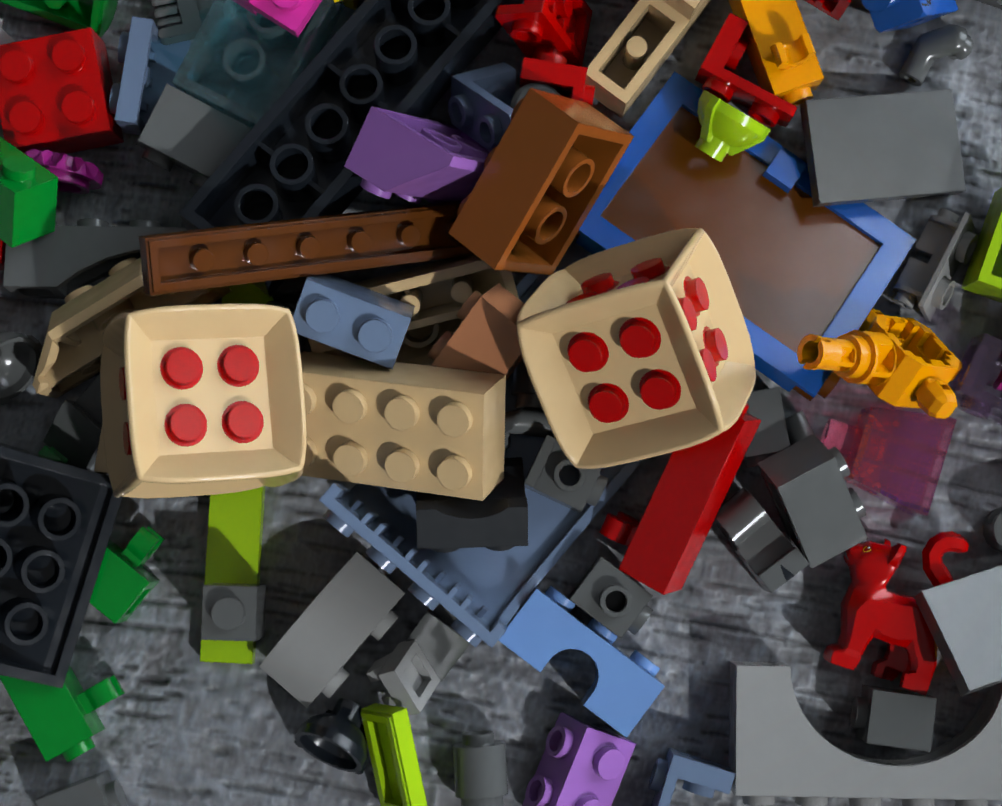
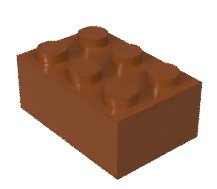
M530 88L526 96L513 109L508 128L499 144L486 157L484 170L472 192L459 205L457 218L448 233L494 270L552 275L634 136L586 102Z

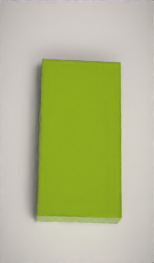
M379 703L362 708L361 717L380 805L428 806L407 708Z

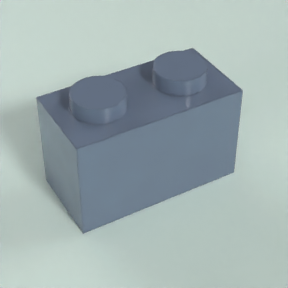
M320 274L307 277L293 319L297 334L393 369L415 306L336 276Z

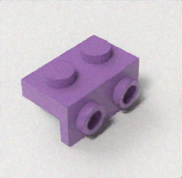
M560 713L555 726L547 736L546 748L534 777L527 785L525 800L522 806H611L636 743L623 736L585 724L566 713Z

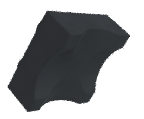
M522 457L504 458V479L483 501L416 492L417 549H432L436 552L448 553L459 548L486 547L493 551H505L514 546H528V503L525 495Z

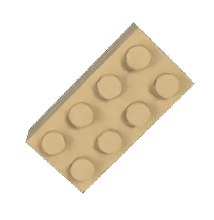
M306 351L300 353L307 431L306 455L301 476L483 501L504 479L506 375L395 362L393 369L363 358Z

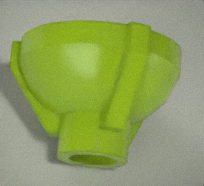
M706 90L699 97L697 114L702 127L700 138L695 147L719 162L723 161L726 154L733 156L764 142L771 129Z

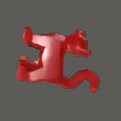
M952 531L940 532L930 538L922 551L923 570L934 587L954 581L949 570L944 565L942 557L946 552L965 553L968 551L969 544L962 535ZM884 539L882 543L872 541L859 543L844 551L843 558L849 566L851 583L841 602V634L837 643L826 646L822 657L832 664L854 670L873 638L887 642V651L882 659L873 662L870 674L881 679L893 681L903 672L899 686L926 696L937 664V645L914 597L900 595L886 589L887 583L899 567L906 553L907 546L897 543L891 547V542L887 539Z

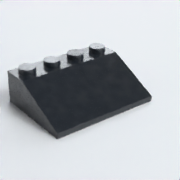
M0 443V675L63 688L122 497L116 498L113 496L109 475Z

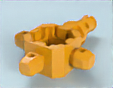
M872 308L859 330L850 331L837 338L809 334L799 343L797 357L800 364L805 363L804 369L829 370L848 383L867 384L878 398L892 406L920 408L929 416L941 419L951 416L958 406L956 395L948 383L959 374L962 369V362L929 327L915 319L884 315L880 310Z

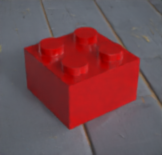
M92 27L0 45V119L4 140L23 153L31 149L40 151L47 149L56 153L69 154L124 143L122 129L115 121V114H110L109 98L113 82L106 45Z

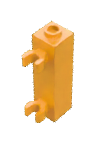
M728 0L733 14L748 22L741 37L749 42L746 51L759 86L795 106L800 105L805 100H811L814 97L812 92L817 89L824 76L796 0Z

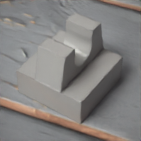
M416 640L400 642L392 653L374 661L366 673L371 682L381 680L387 689L381 698L383 703L406 707L408 716L422 711L441 681Z

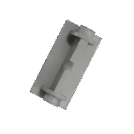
M940 208L937 215L930 216L915 246L916 251L931 257L928 264L910 257L893 288L896 292L893 301L910 310L913 309L915 303H918L926 321H931L937 308L943 310L947 306L955 287V281L952 278L960 262L967 264L976 249L979 236L975 234L976 229L971 214L965 212L960 224L957 223L959 216L944 208Z

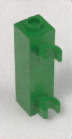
M45 445L38 452L40 455L68 462V459L53 446L49 448ZM142 526L124 550L109 539L89 603L114 624L127 621L160 581L145 569L143 564L156 552L165 538L152 527L148 526L146 528Z
M69 666L63 688L0 675V680L46 762L62 754L68 763L94 748L95 744L91 737L105 729L95 710L125 693L115 675L84 691L71 666Z

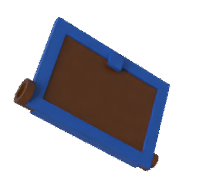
M674 71L629 133L634 137L575 236L578 238L576 243L591 254H595L668 231L702 228L717 249L730 279L750 335L755 369L788 392L793 389L809 401L817 394L825 399L841 377L829 370L804 369L805 363L800 364L797 357L800 341L809 334L837 338L850 331L859 330L917 239L865 203L813 207L807 163L769 136L766 137L764 142L736 155L730 156L726 154L722 162L696 148L695 145L700 138L702 127L699 123L697 108L698 100L703 90Z

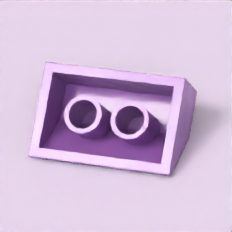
M371 106L344 167L363 178L360 183L362 188L381 198L390 199L392 193L415 204H420L422 198L432 204L463 201L472 192L484 170V162L490 151L453 125Z

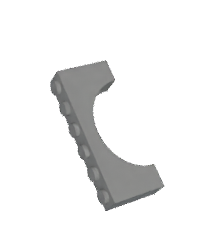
M730 661L729 767L735 773L731 791L735 796H743L742 802L744 804L759 806L774 805L775 797H796V804L802 806H827L828 798H849V805L881 806V798L902 799V806H935V799L955 800V806H988V800L1002 801V682L988 687L984 700L975 716L951 740L932 749L931 752L903 758L884 759L848 752L823 738L812 727L797 702L789 665L783 662Z

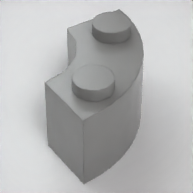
M356 552L294 622L259 667L306 708L310 706L321 692L330 698L350 675L343 666L370 634L379 641L399 618L392 609L405 592Z

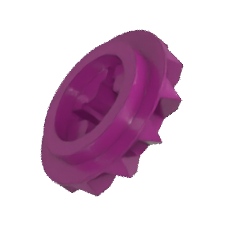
M31 149L24 153L58 177L57 191L87 194L90 190L100 189L102 186L104 174L94 163L85 162L82 158L72 157L65 153L52 152L47 149L44 151Z

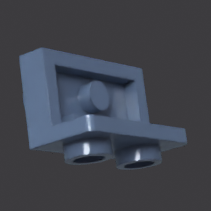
M132 16L130 31H122L119 39L118 62L124 63L121 83L114 82L109 98L110 114H115V121L123 132L128 134L141 135L166 84L183 92L185 90L192 43L190 40L170 45L161 44L158 36L159 29L153 19Z

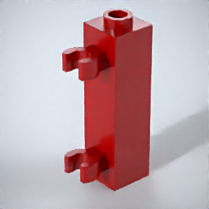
M746 403L738 420L728 430L703 443L672 452L640 522L621 511L616 516L611 513L607 514L600 533L617 543L628 546L618 570L662 595L682 589L761 423V419L747 413L750 406L748 403Z

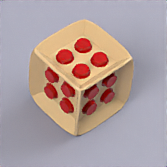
M702 228L668 231L580 259L547 277L527 299L517 316L518 342L530 380L559 446L576 468L597 469L627 464L668 454L708 441L735 424L744 410L755 385L754 353L742 311L721 257L712 240Z
M244 303L162 306L119 314L107 325L102 335L103 348L100 366V386L106 464L114 497L151 499L227 494L248 491L263 486L279 487L300 478L303 474L306 455V410L300 346L295 322L289 308L267 304Z

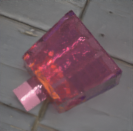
M867 407L861 410L856 426L829 418L823 430L821 442L828 450L836 447L843 456H846L845 461L850 470V475L844 478L846 482L907 514L928 516L957 419L951 417L941 419L924 413Z

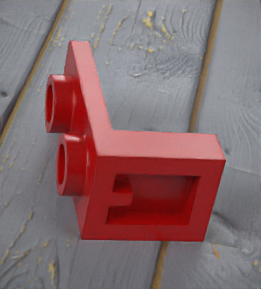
M729 13L695 80L703 84V91H708L724 102L729 103L732 99L749 109L748 115L759 123L769 127H775L776 124L786 127L797 110L795 105L725 69L726 66L735 71L749 45V42L741 38L748 22Z

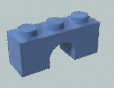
M550 585L545 593L536 587L512 617L506 627V632L498 641L539 672L560 651L576 649L588 654L594 661L596 674L593 684L581 699L583 706L627 738L665 687L661 681L655 678L660 668L637 650H634L631 656L628 657L612 644L618 636L596 619L592 618L587 625L570 613L576 604Z

